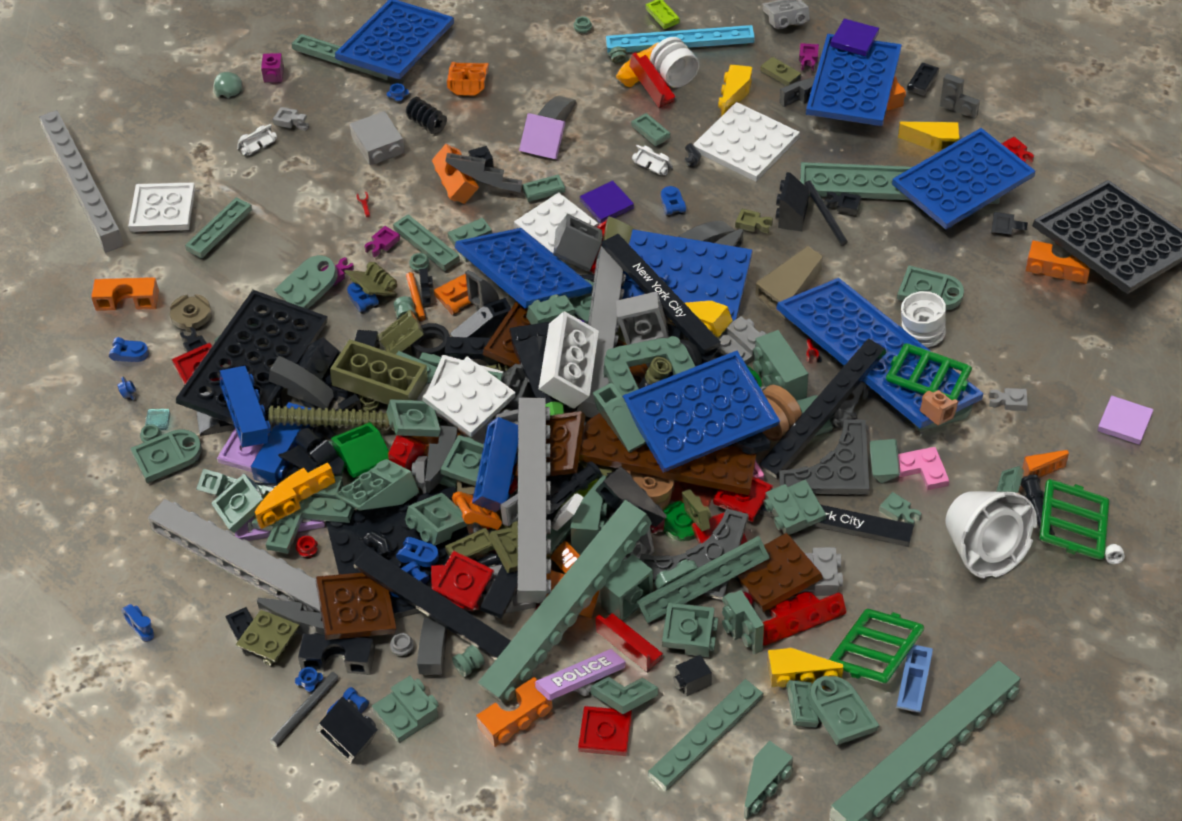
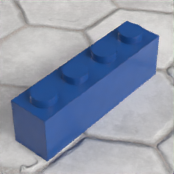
M246 366L220 370V386L242 448L268 443V434L271 433V426L268 420L265 421L264 406L259 405V393L257 389L253 388L254 380L252 374H248Z
M288 402V404L286 405L287 408H291V406H294V409H297L298 407L304 409V406H300ZM283 423L275 424L268 436V443L263 444L250 466L254 480L263 483H280L286 477L291 463L281 459L278 454L289 451L297 446L295 439L302 429L309 428L313 430L314 427H311L309 424L306 427L303 424H300V426H297V424H293V426H290V424L283 426Z
M497 417L488 424L472 500L473 504L497 512L501 509L500 505L510 499L508 492L514 479L512 471L518 458L516 454L518 447L517 424Z

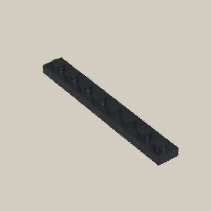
M868 338L759 463L760 468L778 479L779 470H786L886 354V349Z

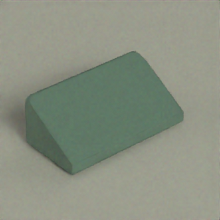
M897 440L871 441L870 453L873 476L881 484L900 476Z

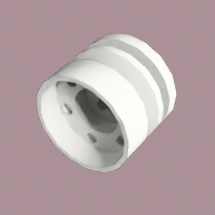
M669 37L662 40L655 46L650 55V61L663 80L673 88L688 84L698 73V58L677 37Z
M927 291L916 292L906 297L901 305L902 328L926 348L935 346L943 340L946 335V304L939 295Z

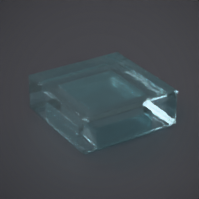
M148 409L145 426L154 424L160 430H168L170 410Z

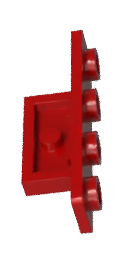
M803 592L798 594L797 597L784 600L770 608L769 612L772 619L762 622L764 624L763 645H769L846 614L843 595L838 592L819 600L811 592Z

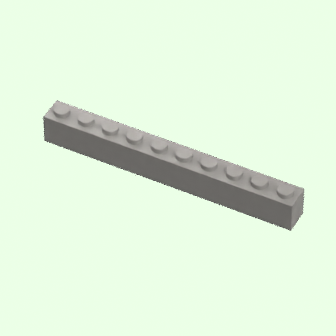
M56 110L39 116L44 133L104 252L123 247L119 228L59 112Z
M602 246L596 261L588 325L599 331L590 396L576 407V412L582 411L587 417L591 418L600 413L596 408L593 392L610 383L608 378H604L603 375L606 351L617 345L618 335H615V332L618 331L620 324L617 319L616 301L622 300L624 289H621V286L624 285L626 274H623L624 270Z
M519 398L517 603H542L546 598V594L551 592V580H546V574H551V560L546 559V554L551 553V540H546V534H550L551 520H546V514H550V500H546V495H550V481H546V476H550V462H546V457H550V444H546V439H550V425H546V420H550V407H545V398Z
M164 499L149 515L148 520L151 529L159 535L279 600L303 603L305 611L321 613L315 582L316 578L308 576L302 569L293 568L285 560L277 559L266 550L254 547L249 541L235 537L229 530L224 531L218 528L212 521L203 520L195 512H188L176 502L172 503Z

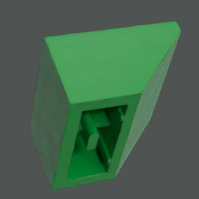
M370 422L331 438L332 445L338 456L345 462L344 469L353 478L368 472L380 461L389 460V450L379 430Z

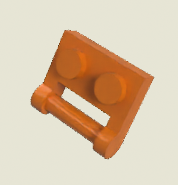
M466 274L434 289L435 297L451 315L456 314L459 309L472 303L468 300Z
M460 491L452 495V501L460 508L462 518L466 524L476 522L486 529L493 528L498 530L502 521L497 513L473 504L472 495Z

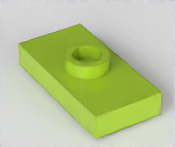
M655 0L645 4L646 10L663 29L680 23V18L663 0Z

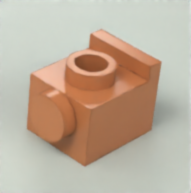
M939 390L934 393L927 391L922 397L920 411L939 426L954 418L958 401L956 399H949Z

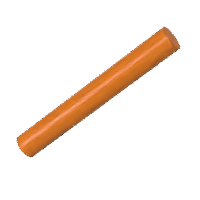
M409 272L406 274L408 286L414 301L418 321L422 322L426 319L414 274Z

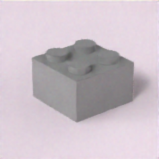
M657 291L616 301L617 318L627 345L659 338H669L667 320Z

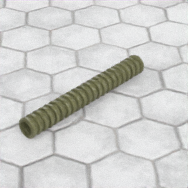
M270 405L268 421L270 425H273V423H276V425L283 423V426H286V424H290V426H293V424H297V426L303 424L305 427L307 424L311 427H314V425H317V427L331 425V428H334V426H338V428H341V426H344V428L351 426L354 429L370 422L375 427H378L379 430L385 428V430L389 428L395 430L394 427H390L387 413H383L382 410H379V412L372 410V412H369V410L362 412L361 409L359 411H355V409H352V411L338 409L336 411L335 408H332V410H328V408H325V410H321V408L315 410L314 407H311V409H308V407L294 409V406H291V408H287V406H284V408H280V406L273 408V405Z

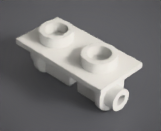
M272 125L260 126L255 132L240 137L237 150L241 149L244 156H249L260 150V146L257 143L260 142L263 148L274 143L277 135L275 132L271 133Z
M636 145L639 152L634 153L632 156L635 164L647 168L649 163H652L649 170L659 175H666L668 168L673 169L670 158L665 154L660 153L658 155L647 146L641 147Z

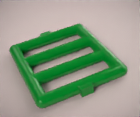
M905 343L898 356L893 357L891 368L886 375V381L923 395L927 391L934 393L938 391L949 367L962 372L950 395L943 394L951 400H957L961 391H965L967 387V379L972 371V367L957 360ZM908 353H911L921 358L909 380L896 376ZM931 360L941 364L930 387H927L917 382L928 361Z
M1048 479L1045 484L1040 540L1064 548L1067 553L1073 555L1079 553L1098 560L1104 559L1109 499L1083 490L1084 487L1077 484L1071 486ZM1054 490L1100 504L1099 513L1053 498ZM1052 507L1098 522V531L1051 516ZM1050 525L1097 540L1096 549L1049 534Z
M865 609L829 660L843 664V671L850 673L853 678L860 679V677H864L885 684L890 680L923 633L924 625L903 619L900 614L894 612L890 615L872 609ZM869 619L911 630L912 632L907 639H903L864 626ZM860 635L900 647L895 656L853 644V641ZM845 652H850L888 665L883 673L841 661L840 659Z

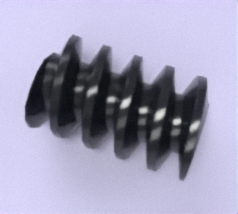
M420 97L412 98L406 107L407 118L429 131V133L438 134L444 129L447 116L443 115L440 110L432 107L431 104L426 103L425 100H421Z

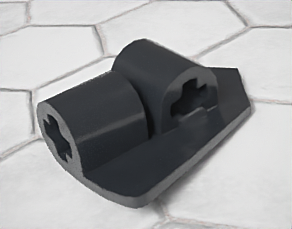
M309 428L302 429L297 434L295 439L297 446L295 448L278 454L281 459L301 469L304 468L307 472L328 463L332 468L333 475L339 476L342 475L345 462L338 456L329 441L326 439L322 441Z

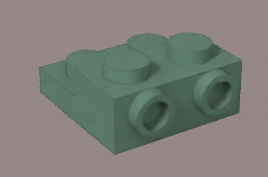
M555 294L543 302L535 300L528 306L526 317L531 324L550 322L564 311L574 316L575 308L566 295L559 297V295Z
M414 400L389 401L386 413L390 427H394L396 435L439 437L441 430L435 410L425 402Z
M458 435L441 467V474L476 486L484 444L470 437Z
M243 474L211 504L229 530L235 533L255 515V511L264 497L254 481L246 474Z
M806 479L789 487L784 484L765 492V500H763L765 508L768 512H772L777 529H782L784 534H793L826 519V513Z
M443 493L408 506L405 518L406 524L410 529L415 528L420 533L424 542L429 541L434 546L451 539L454 531L469 525L464 522L460 508Z
M742 590L726 594L722 599L724 603L722 608V615L724 616L722 625L726 633H730L734 640L742 638L744 645L747 648L750 647L754 654L763 651L764 624Z
M668 603L662 647L685 649V655L709 657V651H714L716 637H712V631H717L718 617H714V608Z
M411 676L392 686L389 695L372 705L373 712L398 743L438 718L437 707L439 705L433 695L427 696L424 693L425 687L418 678L414 680Z

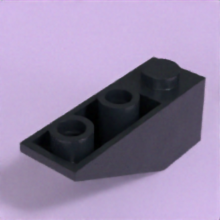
M506 298L485 304L454 329L450 335L451 337H491L510 311L511 306Z
M621 466L595 490L610 507L616 510L627 500L647 514L652 522V526L657 527L667 517L661 507L653 502L647 495V492Z

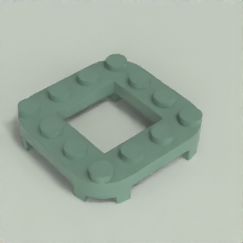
M671 336L669 338H659L608 349L604 359L603 375L604 378H608L610 383H613L623 396L638 390L629 369L631 366L651 363L654 358L663 357L671 363V371L673 375L694 368L695 365L679 338Z

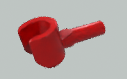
M365 192L366 198L364 200H361L359 194H357V200L362 204L365 216L370 217L368 193Z
M807 339L806 361L809 362L810 356H814L816 361H818L819 351L813 348L812 340Z

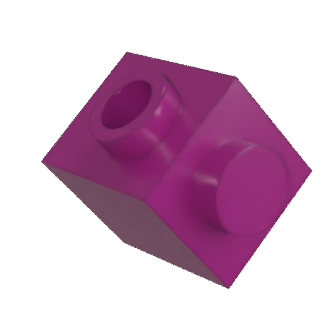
M282 53L263 54L261 72L264 83L282 82L284 72Z

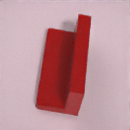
M636 52L633 53L629 66L658 108L675 101V95L647 55L639 57Z
M613 613L606 619L601 615L596 617V632L646 673L663 659V653Z

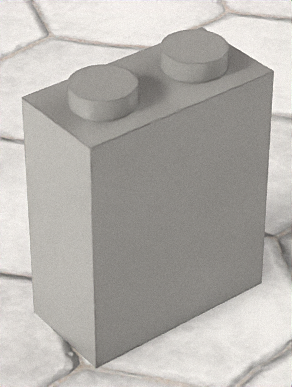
M385 111L350 123L352 139L369 165L405 153L403 138Z

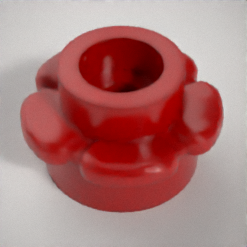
M302 536L297 541L296 551L303 557L314 555L318 550V543L311 536Z

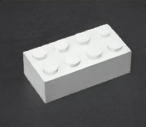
M565 311L549 323L539 390L573 409L590 396L599 331Z

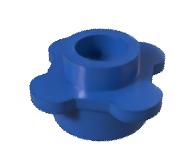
M396 83L391 85L390 91L387 92V97L399 102L403 100L404 96L409 94V90L405 89L404 85Z
M124 376L121 377L122 382L117 384L120 394L124 399L131 397L134 400L136 388L131 380L127 381Z
M305 667L299 672L298 677L295 678V684L304 687L307 692H312L315 690L317 683L323 680V675L317 673L312 667Z

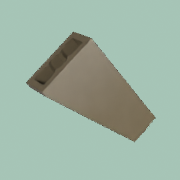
M809 246L805 247L756 282L755 297L785 319L786 317L776 309L777 303L808 290L822 271L823 256Z

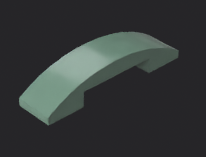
M203 469L196 490L218 497L237 479ZM257 485L264 498L274 489L264 485Z

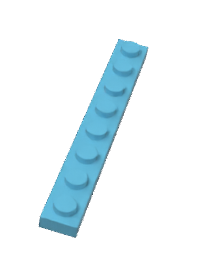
M747 25L606 36L608 54L616 46L625 48L627 52L643 51L669 37L681 39L688 48L754 43L755 37L753 26Z

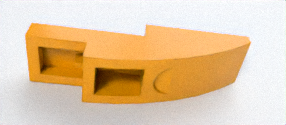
M326 463L309 473L302 468L278 484L263 499L255 511L260 529L301 509L300 501L336 483L331 466Z

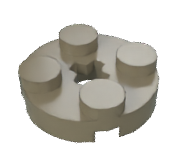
M194 294L195 297L183 295L172 302L170 318L176 327L185 329L186 332H191L190 328L193 327L196 330L212 318L209 301L202 295Z

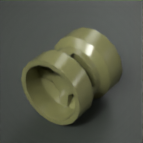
M663 357L654 358L645 374L647 383L651 385L666 379L672 370L671 363Z

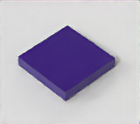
M844 18L833 36L830 46L866 56L879 34V28Z
M614 181L608 182L580 196V202L600 224L606 221L608 217L615 218L634 209V203Z

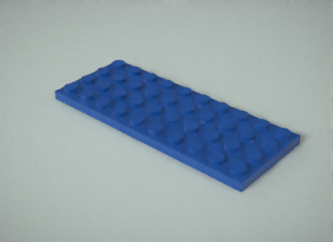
M837 278L777 303L776 309L843 365L851 359L868 338L884 347L886 354L862 381L920 429L934 423L920 411L923 394L886 381V375L891 368V361L894 356H898L905 343L928 351L930 350L844 281ZM908 353L896 376L909 380L921 357ZM929 360L917 383L930 387L941 364ZM949 367L938 390L950 395L960 374ZM968 380L965 391H961L957 399L956 412L983 398L984 393Z

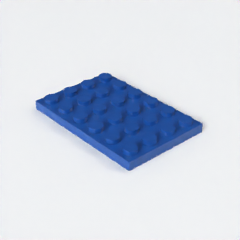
M388 0L335 52V59L401 79L454 24V17L399 0Z
M827 34L807 104L806 115L883 126L902 44L874 41L867 55L863 56L831 47L830 43L834 34Z
M980 128L896 176L892 180V185L943 228L948 229L1035 177L1036 171L989 133Z
M522 228L459 240L455 243L457 251L524 308H528L535 300L543 302L555 294L559 295V297L566 295L567 298H572L592 292L593 286L558 257L554 256L552 252Z
M632 230L629 245L651 268L664 272L669 276L666 284L684 303L714 301L728 306L733 321L738 318L752 258V249ZM623 271L626 277L624 285L621 286V289H624L622 299L646 294L640 287L633 285L630 276Z
M737 350L622 396L639 432L663 473L768 430L780 423L778 416Z

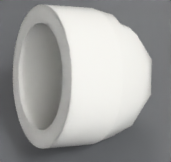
M1111 544L1105 550L1106 560L1110 564L1121 563L1125 558L1122 547L1117 544Z

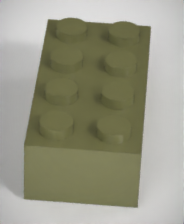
M349 339L330 368L333 386L388 405L390 400L416 401L428 382L427 365Z

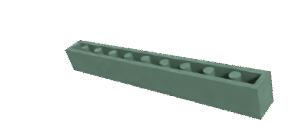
M627 500L621 504L478 681L485 691L505 706L516 697L515 689L532 677L535 668L545 661L551 648L561 641L563 633L576 622L577 616L583 608L589 606L592 597L605 586L608 577L620 567L624 557L633 551L640 537L648 532L652 522L645 512Z
M997 661L831 805L830 818L833 821H870L875 816L880 817L885 812L888 804L892 801L897 802L904 794V790L909 786L914 787L926 771L928 773L931 772L942 757L947 758L953 752L959 742L964 743L975 728L980 729L992 713L994 715L997 714L1008 699L1013 700L1020 691L1019 684L1021 678L1002 662Z

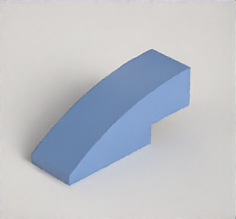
M913 645L907 654L896 708L921 712L933 648Z

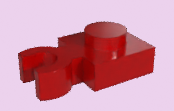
M1015 136L1001 143L1025 163L1027 160L1031 163L1033 162L1034 155L1028 152L1027 146Z

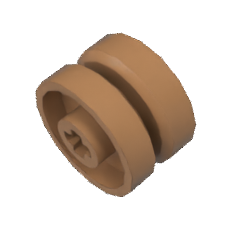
M769 385L762 392L778 416L780 423L763 431L767 439L778 441L798 420L802 412L795 398L787 390L777 385Z
M627 470L632 479L647 492V495L653 502L660 506L662 510H665L670 504L674 480Z

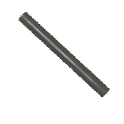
M331 672L270 739L274 746H277L337 681L339 677L336 673Z

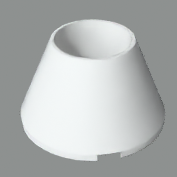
M966 492L954 500L946 515V528L965 567L980 578L988 576L999 577L1018 565L1032 545L1033 540L1030 538L1033 527L1037 528V516L1033 504L1026 497L1015 492Z

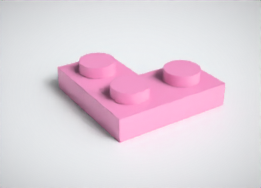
M936 447L898 454L899 477L921 473L927 490L949 486V478Z

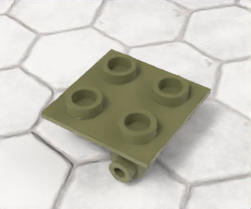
M369 262L366 272L344 271L351 277L350 280L359 284L366 294L398 295L394 291L398 286L396 279L376 262Z
M260 610L235 645L264 657L263 662L271 666L277 662L276 659L280 653L284 652V648L288 646L290 639L295 636V632L300 625Z

